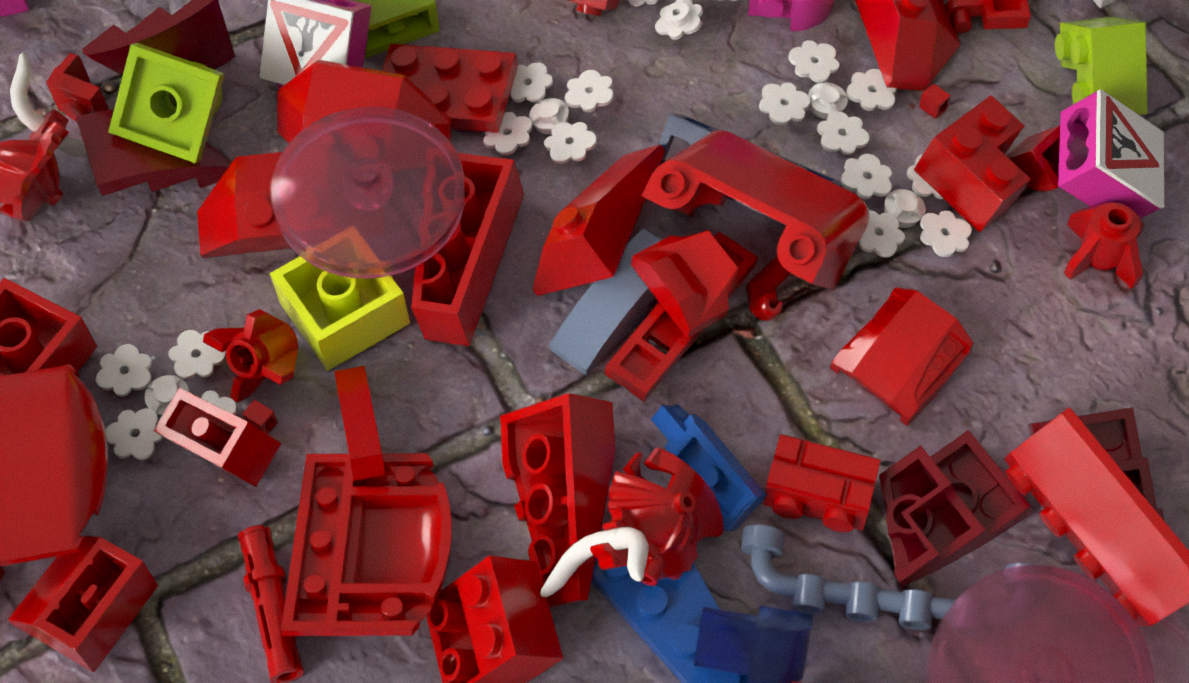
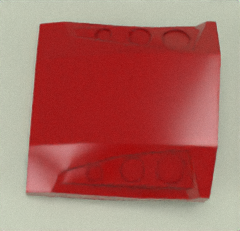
M895 287L888 300L874 317L839 351L831 362L830 368L837 374L842 371L901 416L899 421L908 426L938 395L958 367L971 354L974 343L957 318L921 292Z

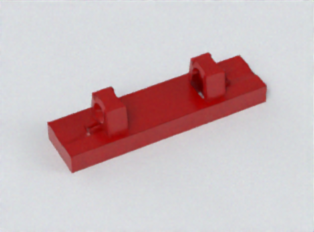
M719 231L714 236L739 269L728 294L729 299L754 269L758 257ZM658 303L608 362L604 375L625 387L630 393L645 402L703 330L687 339L662 305ZM649 339L668 351L665 355L649 344Z

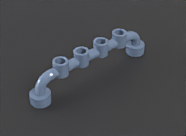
M748 525L743 530L741 550L751 556L752 570L758 582L770 592L793 597L792 608L804 614L816 615L824 613L825 602L846 605L845 616L853 621L875 622L878 618V610L900 613L899 625L907 629L928 630L931 628L932 618L953 621L952 632L957 636L982 638L985 636L986 626L1011 627L1024 621L1033 610L1036 597L1048 593L1049 570L1041 565L1032 563H1012L1006 566L1004 589L1011 594H1015L1014 599L1006 606L988 605L985 601L976 598L964 597L954 600L934 597L933 594L922 590H904L902 592L885 590L867 582H852L849 584L827 581L824 577L813 574L784 575L774 569L772 559L783 555L785 533L778 528L767 525Z

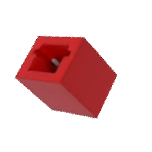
M933 83L922 93L919 108L937 119L948 109L951 95Z
M255 399L242 413L245 421L266 434H269L278 424L274 411Z

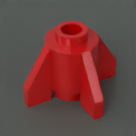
M1114 202L1079 209L1072 213L1067 225L1082 240L1081 248L1068 262L1064 271L1068 279L1071 280L1087 270L1089 265L1100 270H1109L1117 267L1115 273L1131 289L1137 286L1143 276L1137 237L1141 235L1145 226L1139 216L1130 207Z
M258 309L247 314L244 328H216L204 334L203 343L221 353L226 351L227 363L231 370L238 375L233 379L230 398L236 403L250 397L266 377L279 385L293 379L298 354V340L293 329L277 317Z

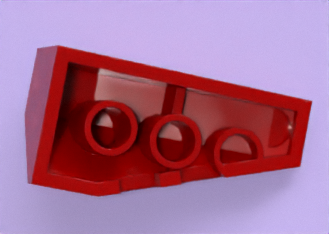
M661 144L623 155L558 213L553 220V226L543 246L532 290L537 296L614 277L646 199L641 195L652 173L660 165L665 153V149Z
M567 393L500 416L502 465L506 479L514 480L520 501L514 507L518 521H526L532 540L528 548L530 561L537 562L543 586L563 554L574 543L587 535L601 531L616 451L613 402ZM594 555L576 569L562 588L547 597L549 608L588 600L596 558Z

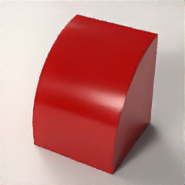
M1060 125L1027 137L1006 155L1031 178L1026 187L1037 191H1051L1059 187Z

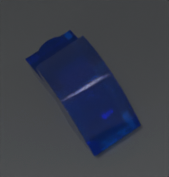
M759 606L758 616L704 607L694 666L748 675V682L750 683L799 682L804 677L813 615L766 606Z

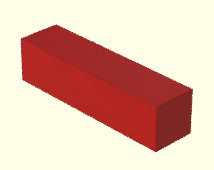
M365 366L334 371L353 480L385 475L383 456Z

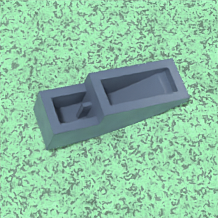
M643 228L626 245L614 277L593 282L549 343V350L584 375H587L647 317L648 305L655 299V296L630 264L634 254L661 241V239Z

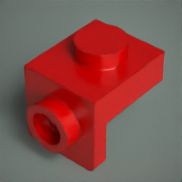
M69 53L64 61L52 71L49 79L46 81L58 110L64 112L74 121H76L77 116L109 110L100 87L90 84V78L80 56Z

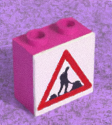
M268 0L259 78L276 82L277 86L281 88L317 59L363 68L372 5L354 0Z
M1103 90L1096 91L1061 111L1058 186L1090 207L1111 202L1126 205L1140 219L1164 208V132Z

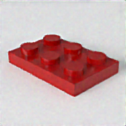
M390 44L381 71L401 74L409 78L431 99L440 112L444 111L452 119V129L499 133L519 64L516 53Z

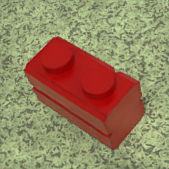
M780 434L765 488L767 496L764 498L763 505L772 507L773 512L783 518L799 519L804 515L823 520L824 526L833 531L850 532L853 528L863 531L881 459Z

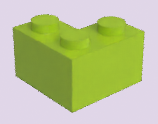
M1117 17L1060 22V34H1057L1055 38V52L1058 60L1061 61V67L1077 70V82L1072 87L1073 104L1101 89L1138 115L1148 114L1146 22Z

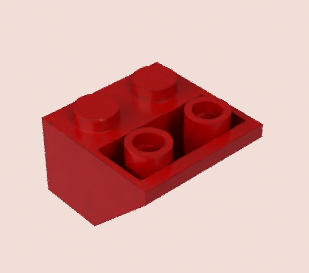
M79 535L87 541L81 552L57 556L12 613L8 621L15 627L94 673L159 585L145 563L139 558L101 537Z
M489 555L440 591L435 604L426 617L442 683H525L564 659L547 597L540 595L543 583L536 561Z

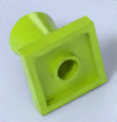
M140 43L131 44L108 133L193 163L201 161L213 116L221 106V86L225 73Z

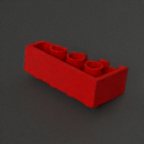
M427 149L426 164L428 171L427 180H424L422 194L424 198L423 219H420L418 233L421 239L420 253L416 255L411 308L425 340L470 347L522 203L524 191L515 160Z

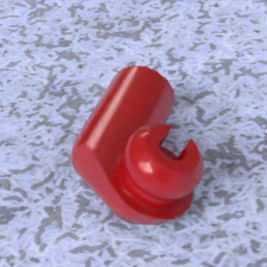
M778 257L771 260L746 285L749 310L757 319L763 321L774 319L782 311L783 303L782 301L778 302L776 288L791 274L782 267Z

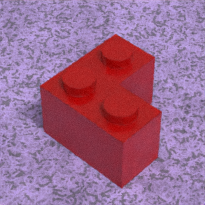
M990 95L937 134L915 166L914 171L980 233L1010 209L1031 180L1005 155L1025 125Z

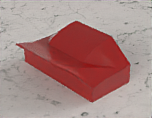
M709 230L684 237L671 235L634 254L630 264L687 339L727 315L729 310L728 294L739 269Z

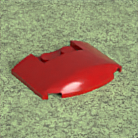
M71 364L0 376V566L81 552L87 541L79 535L92 514L99 515L108 474L107 437L98 405L92 393L78 378L80 376Z
M382 453L385 475L356 481L353 480L349 454H306L281 626L282 636H413L418 630L421 621L430 612L440 594L446 578L452 548V519L444 482L440 483L430 470L434 465L427 453Z

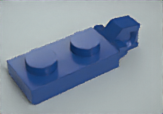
M679 404L671 406L662 405L651 420L667 438L666 450L695 470L713 491L722 512L723 530L727 532L737 530L767 496L766 493L709 425L697 414L689 415Z

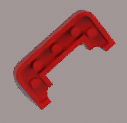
M724 130L712 131L659 165L652 173L641 195L662 207L677 210L692 218L696 210L703 205L715 204L723 207L729 196L786 225L777 246V256L782 267L811 284L834 290L869 221V209L865 201L856 194Z

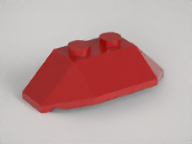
M855 0L887 88L925 91L961 45L943 0Z
M317 59L277 91V132L295 150L330 147L352 167L388 174L427 168V149L450 152L452 119L444 111L440 112L431 99L405 75Z
M330 147L238 156L197 211L200 256L202 258L319 246L352 227H355L364 241L387 238L382 191Z

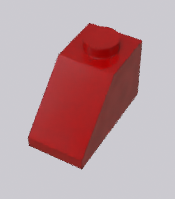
M180 387L153 430L164 438L254 487H257L282 444L251 423Z

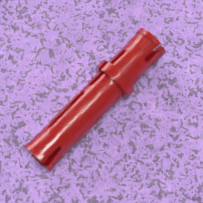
M264 525L251 526L239 532L237 536L246 569L243 582L246 591L251 593L270 682L288 683L300 678L305 672L298 653L296 637L282 636L281 633L286 598L283 584H285L287 578L284 568L278 565L270 527H264Z

